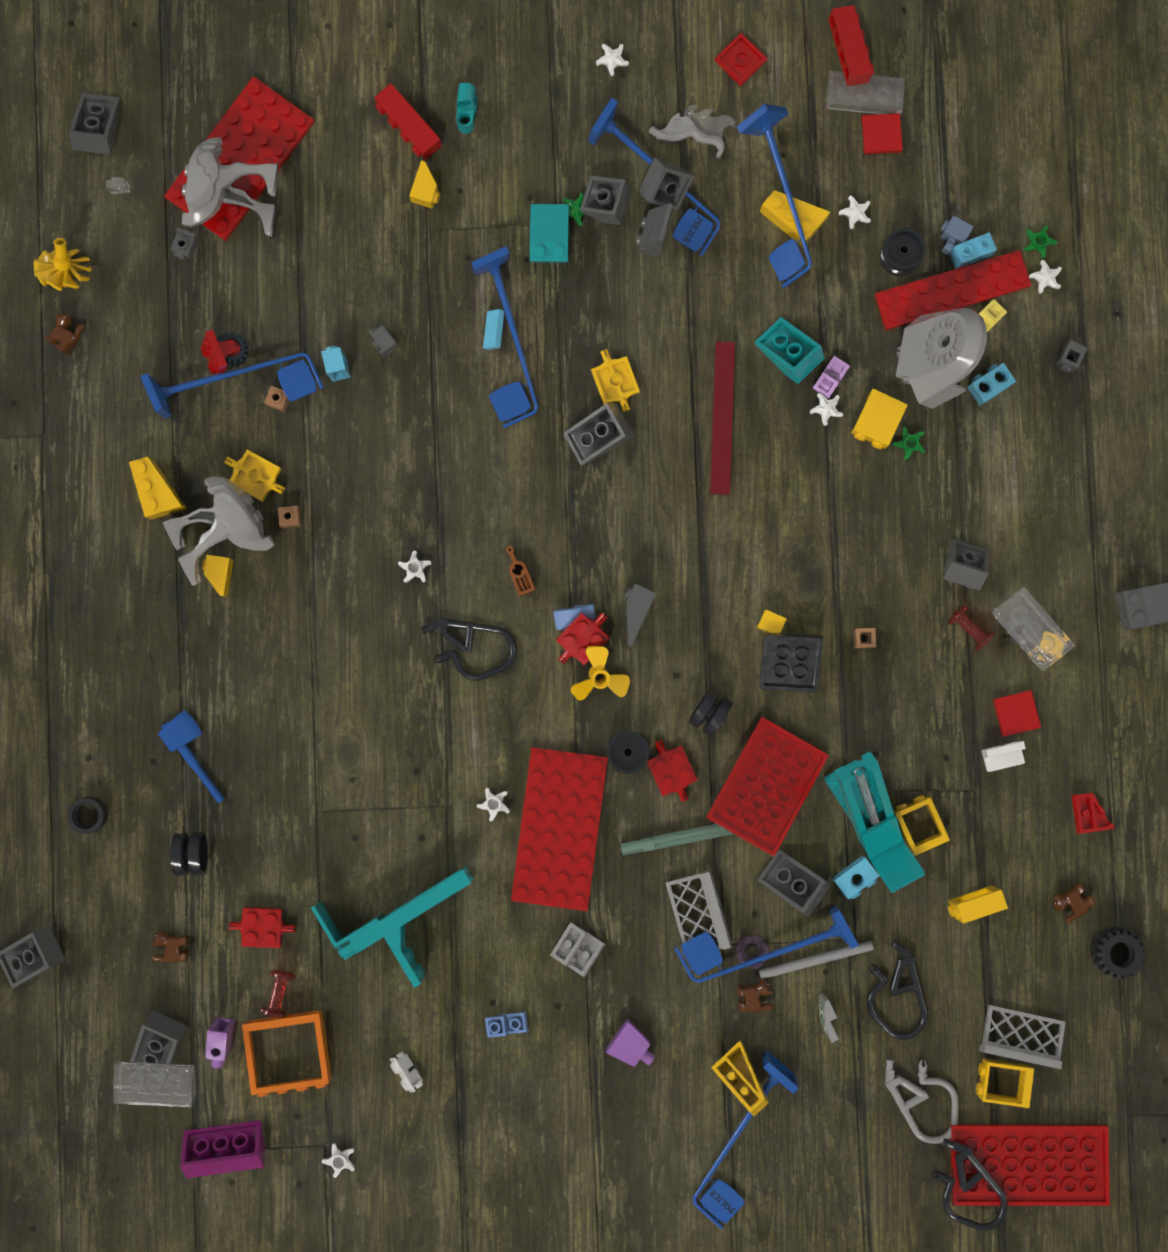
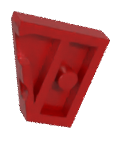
M1093 793L1071 795L1077 834L1115 829L1113 823L1108 821L1105 816L1106 812L1098 804V800Z

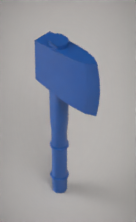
M183 710L172 721L162 725V730L158 735L171 752L176 750L180 752L215 800L220 803L225 798L186 745L201 736L202 732L195 720Z

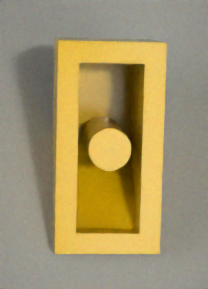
M421 160L409 197L411 202L433 209L434 203L437 204L439 201L440 192L425 161Z
M206 555V559L202 563L204 575L220 596L228 597L234 560L226 557Z

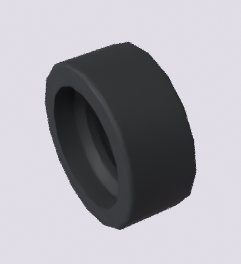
M80 798L73 802L68 810V823L73 830L81 834L97 832L107 822V808L98 798ZM84 804H91L98 810V821L93 826H83L77 819V811Z

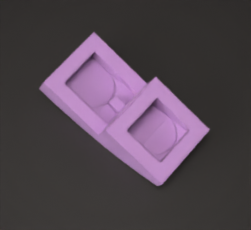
M833 356L813 389L829 398L850 366L836 356Z

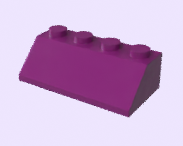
M261 1120L187 1130L183 1133L180 1167L186 1178L264 1168L265 1146Z

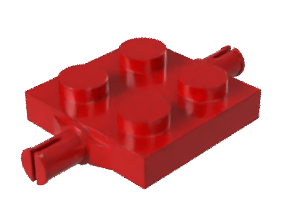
M581 611L556 638V642L565 650L558 660L565 664L570 657H573L585 665L589 661L585 652L586 648L589 646H603L610 639V636L601 627V624L608 618L607 615H604L602 612L594 620L587 617Z
M662 739L655 742L654 744L659 753L654 758L648 760L647 765L662 797L669 793L677 792L681 802L688 800L689 798L684 788L697 781V778L682 745L666 750Z
M243 907L241 922L230 921L229 930H240L242 935L241 947L281 948L283 933H295L296 925L284 924L283 908Z

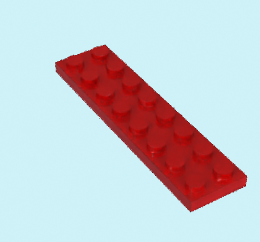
M1018 250L875 293L874 296L885 331L910 324L921 315L967 307L1030 288L1032 285L1021 251Z

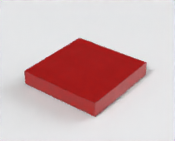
M740 33L714 61L741 87L767 62L768 58Z
M900 113L862 115L864 155L902 152Z
M1032 690L993 699L1002 737L1041 728Z

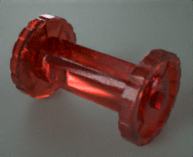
M964 605L954 612L947 623L952 625L957 622L977 641L974 650L979 651L988 644L995 633L990 631L985 634L965 615L968 607Z
M274 969L270 971V976L276 979L269 1006H262L260 1012L267 1016L284 1018L286 1011L280 1009L286 984L287 981H294L296 975Z

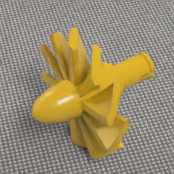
M56 238L53 241L55 250L51 253L44 250L38 260H34L35 277L38 278L43 286L49 284L55 289L62 291V287L79 288L78 284L72 279V276L77 277L79 281L90 280V277L81 275L78 272H91L92 267L77 265L84 261H90L89 257L71 259L72 256L80 251L78 249L67 251V242L63 238Z

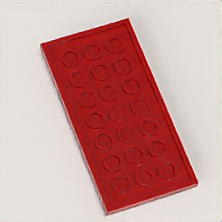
M253 76L206 140L221 137L223 151L219 156V160L222 165H231L236 162L249 165L278 163L279 171L315 121ZM184 168L164 197L185 213H189L185 196L182 195L183 184H187ZM260 175L242 176L230 185L233 188L244 190L255 201L258 200L267 187L264 178ZM222 203L220 210L215 216L202 225L226 242L250 208Z
M531 747L511 901L588 911L608 757Z
M950 1124L951 1141L954 1140L965 1145L967 1144L971 1148L973 1154L1004 1191L1008 1206H1110L1108 1125ZM951 1149V1177L955 1179L951 1192L952 1205L1001 1206L999 1196L984 1178L966 1193L961 1189L954 1156L957 1151ZM966 1158L963 1162L966 1179L968 1180L977 1170Z

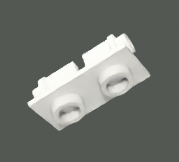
M401 1051L396 1055L398 1059L390 1058L392 1062L390 1066L395 1074L400 1075L402 1079L400 1083L406 1091L415 1092L414 1087L417 1089L421 1087L423 1079L416 1068L410 1072L408 1071L413 1066V1063L407 1053L404 1054Z

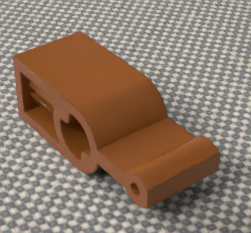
M512 546L506 547V552L510 555L513 562L509 568L510 575L519 597L536 591L525 564L521 561H516L515 551ZM516 566L523 567V570H521L520 575H515L513 573V571L516 570ZM521 579H523L527 590H525Z

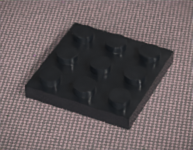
M764 632L759 689L817 692L823 637Z

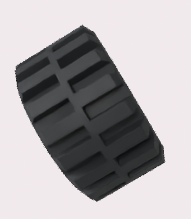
M1111 927V929L1104 928V932L1099 931L1097 933L1099 937L1093 938L1092 941L1095 943L1090 945V949L1093 950V953H1090V955L1094 959V965L1098 966L1100 971L1116 979H1128V975L1133 977L1136 975V970L1139 972L1142 970L1140 965L1145 964L1143 957H1146V952L1142 950L1145 946L1143 943H1140L1141 939L1135 936L1134 933L1123 928ZM1123 942L1126 948L1125 957L1118 963H1112L1110 959L1111 948L1116 943Z

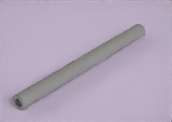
M867 941L858 944L859 946L853 949L848 946L761 969L759 974L761 979H766L872 951L874 948L872 942Z

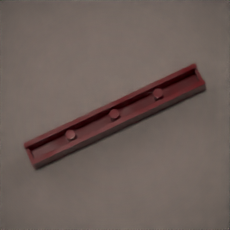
M716 342L714 347L709 495H730L735 342Z

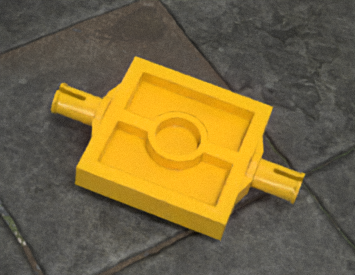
M608 349L605 350V353L603 350L600 353L604 363L591 369L604 405L606 403L619 402L623 412L629 411L630 408L626 399L640 393L628 358L625 356L620 359L611 360Z
M246 450L238 462L229 456L226 458L230 462L225 460L224 463L234 468L230 481L263 502L271 490L279 494L283 493L281 490H285V487L276 483V478L281 468L253 452Z

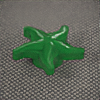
M580 193L579 198L575 201L567 198L562 199L563 203L569 204V218H573L580 227L582 226L581 218L583 215H586L580 211L584 199L583 193Z
M1045 226L1039 233H1033L1028 229L1026 234L1031 243L1024 248V251L1037 250L1041 254L1040 258L1043 259L1046 254V247L1049 245L1056 246L1058 242L1048 237L1046 233L1049 228L1048 226Z
M903 427V439L899 442H893L892 445L904 449V460H907L913 451H919L923 454L925 450L919 444V439L924 435V432L911 435L908 433L907 428Z

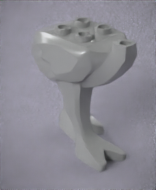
M221 137L210 138L199 144L189 159V164L185 165L187 184H183L182 195L185 196L189 213H183L182 225L194 227L203 224L215 216L220 210L222 203L234 204L256 211L262 220L265 235L272 237L275 205L256 202L244 190L233 188L230 185L242 176L260 175L266 182L268 194L275 197L278 163L249 165L236 162L231 165H222L219 160V156L223 151Z
M213 476L205 479V485L208 486L207 491L214 495V506L212 508H200L189 515L162 522L176 550L186 546L183 533L185 525L194 522L212 524L211 529L202 534L195 549L178 558L193 586L202 582L199 570L200 556L210 547L227 538L233 544L253 551H268L275 546L270 535L264 537L262 522L264 519L260 511L254 509L252 505L254 501L249 493L246 494L239 486L224 477Z

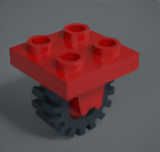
M213 330L206 331L204 339H202V346L200 347L202 355L208 359V369L211 375L224 373L227 366H230V369H233L234 366L238 368L240 364H244L249 353V345L245 343L246 339L241 338L239 333L235 335L233 331L231 334L228 331L224 335L221 333L219 338H216Z

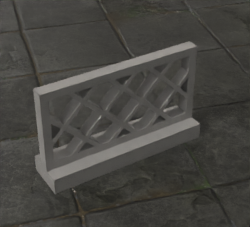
M711 869L666 882L682 943L695 937L693 934L698 926L717 937L718 949L731 948L732 941ZM700 878L702 887L699 892L689 887L693 879ZM680 884L685 887L681 896L673 893L671 885ZM687 889L697 894L693 903L682 898ZM698 896L707 901L705 910L694 905ZM680 901L690 906L686 915L678 911L677 906ZM692 908L702 913L698 922L687 917ZM704 915L712 919L713 924L710 929L699 924ZM685 920L696 925L691 934L683 929L682 925Z
M988 1005L983 1041L980 1044L979 1052L1061 1069L1062 1061H1060L1066 1022ZM993 1010L999 1011L1004 1018L997 1024L992 1019ZM1014 1015H1018L1023 1022L1016 1028L1009 1021ZM1033 1019L1038 1020L1042 1026L1035 1032L1028 1025ZM1006 1021L1012 1031L1003 1036L998 1026ZM1053 1023L1059 1024V1031L1055 1036H1052L1047 1029ZM1026 1026L1031 1035L1022 1040L1017 1031ZM994 1029L1001 1037L995 1043L988 1041L989 1033ZM1044 1030L1050 1039L1041 1044L1036 1035ZM1013 1033L1020 1041L1014 1047L1010 1046L1006 1040ZM1031 1038H1034L1039 1045L1033 1051L1029 1050L1025 1044ZM1051 1042L1056 1047L1055 1056L1049 1055L1044 1048Z

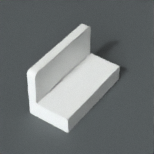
M1024 741L982 749L987 772L1024 764L1025 761L1022 750L1026 749Z

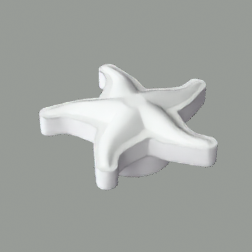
M602 44L605 56L596 61L597 66L601 64L606 65L610 75L614 76L615 68L629 65L628 61H624L621 58L623 44H620L619 48L614 50Z
M849 196V208L840 210L838 214L848 217L850 229H853L854 224L858 221L870 223L871 219L865 215L870 201H867L865 204H858L852 196Z
M1042 260L1040 262V272L1029 275L1030 279L1034 278L1037 280L1038 292L1040 294L1046 286L1055 289L1061 287V285L1057 284L1055 277L1062 268L1049 269L1046 262Z
M817 394L820 401L819 406L813 408L810 414H820L824 426H827V420L830 416H843V413L838 412L835 407L839 400V395H836L832 400H827L822 394Z
M416 551L412 552L409 562H398V565L407 571V576L403 580L405 583L414 577H418L422 582H426L423 570L432 563L430 561H419L416 557Z
M489 788L485 789L487 800L483 804H477V808L489 811V821L494 820L498 811L510 812L506 805L502 803L504 796L508 794L507 791L495 796L490 792Z
M336 1143L332 1144V1156L323 1158L322 1163L332 1166L334 1178L344 1168L354 1171L355 1167L348 1159L349 1155L354 1152V1148L341 1151L337 1148Z

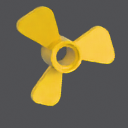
M587 647L585 652L593 666L588 674L590 679L574 684L570 689L571 693L577 700H584L593 687L603 689L608 686L617 696L624 697L630 684L628 675L608 673L605 668L608 657L606 647ZM598 674H604L602 679H595Z

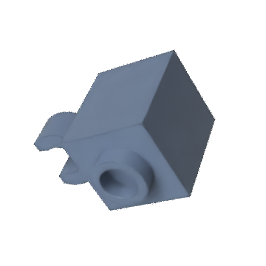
M954 215L950 221L946 220L941 228L943 233L940 238L947 242L941 252L948 255L954 245L964 243L974 226Z

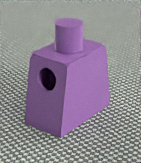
M217 1017L208 1029L205 1057L212 1060L211 1067L222 1068L223 1062L229 1056L232 1050L236 1020Z
M628 1018L606 1048V1053L634 1067L639 1060L649 1066L655 1058V1055L647 1050L650 1046L649 1039Z

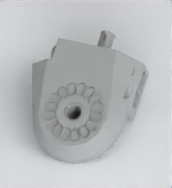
M959 308L921 315L905 327L902 345L897 348L900 352H897L899 361L896 377L902 379L903 383L911 384L919 404L933 409L966 391V388L956 383L972 372L984 353L987 342V327L983 317L971 309Z

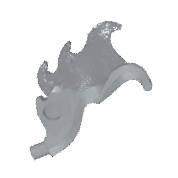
M691 105L685 110L683 117H680L679 113L675 114L666 128L659 130L651 126L649 130L650 134L663 142L674 143L692 137L695 139V142L714 145L718 149L716 157L720 158L724 151L723 131L729 125L736 127V123L732 117L727 115L711 117L709 114L713 112V109H704L695 113L694 110L697 109V105Z

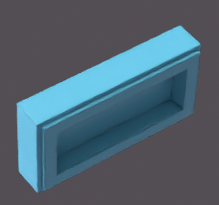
M503 310L487 311L483 349L492 350L501 347Z

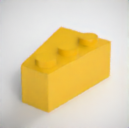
M774 190L762 204L760 212L798 242L800 236L786 194ZM793 198L807 243L827 220L830 212Z
M145 457L129 462L146 518L152 520L187 509L154 460Z
M739 1041L711 1068L745 1108L755 1116L769 1102L745 1046Z

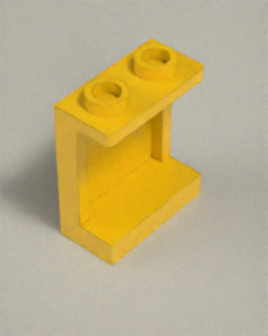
M872 389L851 433L854 434V438L860 441L867 440L871 442V445L877 449H886L907 408V404Z

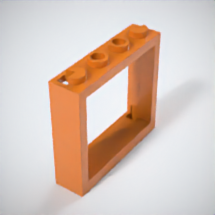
M323 1010L249 1020L242 1024L251 1095L264 1097L268 1096L270 1092L284 1094L291 1089L304 1091L311 1086L324 1088L332 1080ZM314 1022L322 1077L259 1086L251 1031Z

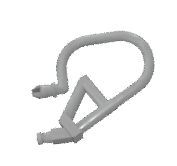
M886 1059L884 1084L890 1090L914 1135L921 1141L931 1144L943 1143L944 1138L949 1140L951 1138V1128L943 1135L936 1137L927 1136L919 1130L909 1109L929 1097L926 1091L900 1075L894 1076V1060ZM920 1060L918 1063L919 1083L922 1085H940L949 1091L952 1099L951 1124L957 1125L958 1095L955 1088L944 1079L926 1078L927 1063L923 1060L924 1065H922V1060ZM902 1085L916 1094V1096L904 1102L896 1086Z

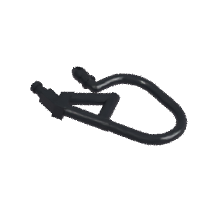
M443 617L425 627H421L423 634L440 628V635L465 653H471L473 635L476 630L498 633L507 640L510 648L507 661L481 674H472L466 671L455 650L445 651V653L439 654L434 658V660L440 659V661L435 662L439 664L452 658L457 671L466 679L473 681L484 680L507 670L515 660L516 645L514 639L507 630L501 627L449 620V618ZM448 627L466 629L465 643L447 631Z
M894 940L891 946L902 957L897 959L890 993L893 997L915 991L921 1011L920 1022L912 1031L899 1033L894 1031L876 1013L873 1004L874 998L888 983V978L884 975V972L873 964L871 966L874 969L872 970L869 966V970L880 981L868 994L867 1010L871 1018L888 1035L898 1040H909L916 1037L926 1026L928 1011L915 965V956L911 955L897 940ZM907 965L912 983L899 986L903 967Z
M944 1138L942 1145L957 1151L954 1156L961 1189L966 1193L984 1178L997 1193L1001 1202L997 1217L989 1223H978L954 1213L949 1203L955 1179L947 1173L944 1174L938 1170L932 1171L931 1175L934 1179L943 1181L946 1184L942 1198L946 1214L952 1220L977 1230L987 1231L996 1228L1005 1218L1008 1208L1007 1197L1004 1191L967 1144ZM966 1158L977 1170L968 1180L966 1179L963 1162Z

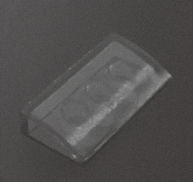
M829 71L825 109L874 114L900 113L901 115L904 100V78L872 75L869 83L847 86L843 72Z
M1024 586L1016 590L991 612L1041 671L1047 669L1075 647V644Z
M116 1062L113 1084L114 1104L192 1107L196 1098L194 1065Z

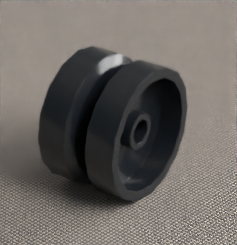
M910 228L894 230L886 238L879 252V260L882 267L887 273L894 276L911 274L925 256L926 245L924 239L917 231Z
M711 687L703 696L688 721L689 724L697 728L706 720L702 732L709 737H712L717 729L721 727L734 703L727 697H724L715 705L719 692Z
M619 732L611 738L607 746L608 761L614 769L621 773L630 774L638 772L645 766L649 758L648 743L636 732ZM625 749H631L632 754L626 756L624 754Z
M194 832L190 837L187 833H176L173 835L170 858L172 871L175 876H186L189 871L192 875H204L208 866V843L204 832Z

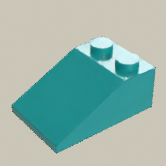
M531 204L530 263H568L569 204Z
M782 317L754 342L787 377L797 384L825 359L821 345Z

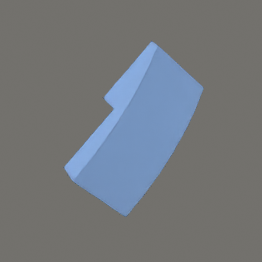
M594 604L555 609L553 613L556 630L565 629L581 611L587 617L595 620Z
M526 1011L485 1018L488 1038L529 1031Z

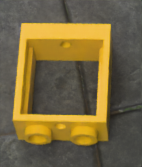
M924 795L914 798V802L911 804L903 803L896 806V810L893 811L903 839L914 856L950 841L931 797H924ZM927 805L939 833L914 844L902 815Z
M992 885L949 899V906H947L950 916L963 924L1008 909L1002 890Z
M983 1058L978 1068L980 1083L976 1085L978 1097L983 1102L1029 1108L1034 1068L1029 1064ZM990 1066L1020 1070L1017 1097L987 1093Z

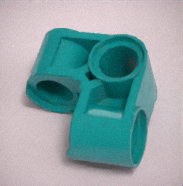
M460 83L456 103L457 127L461 133L469 134L474 129L478 96L476 95V87L473 84ZM463 120H469V121H470V122L467 123V124H462V123H461Z

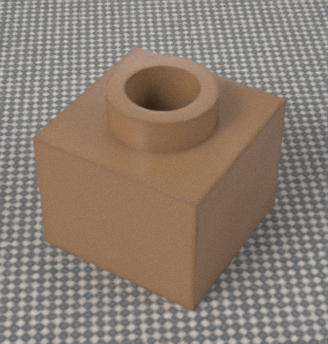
M271 386L264 404L285 413L289 399L282 389ZM275 395L280 396L279 400L274 401Z
M288 506L278 508L279 526L281 528L301 526L300 507ZM287 513H291L290 519L285 518Z
M875 628L853 629L854 649L876 647ZM862 635L866 636V642L860 640Z

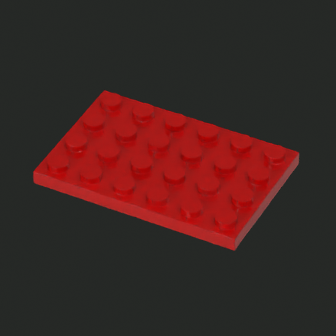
M761 717L706 818L775 857L829 755Z

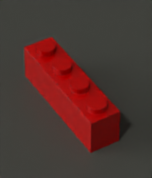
M854 5L833 8L828 21L846 85L853 86L869 83L871 76L874 74L873 63H870L869 48L864 42V31L860 28L859 14L856 13Z
M391 83L374 97L376 110L381 115H386L388 118L387 122L393 129L397 128L400 131V137L405 143L409 142L413 146L411 149L417 157L421 156L426 160L442 146L440 138Z

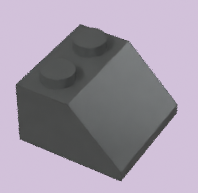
M654 158L638 192L649 203L660 206L670 203L673 204L672 209L678 211L695 176L671 162Z
M590 176L580 211L603 223L622 225L632 190L626 180Z
M953 539L945 562L943 579L980 591L989 574L990 550Z

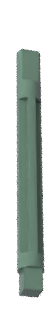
M717 824L622 843L621 850L622 855H628L732 835L733 833Z

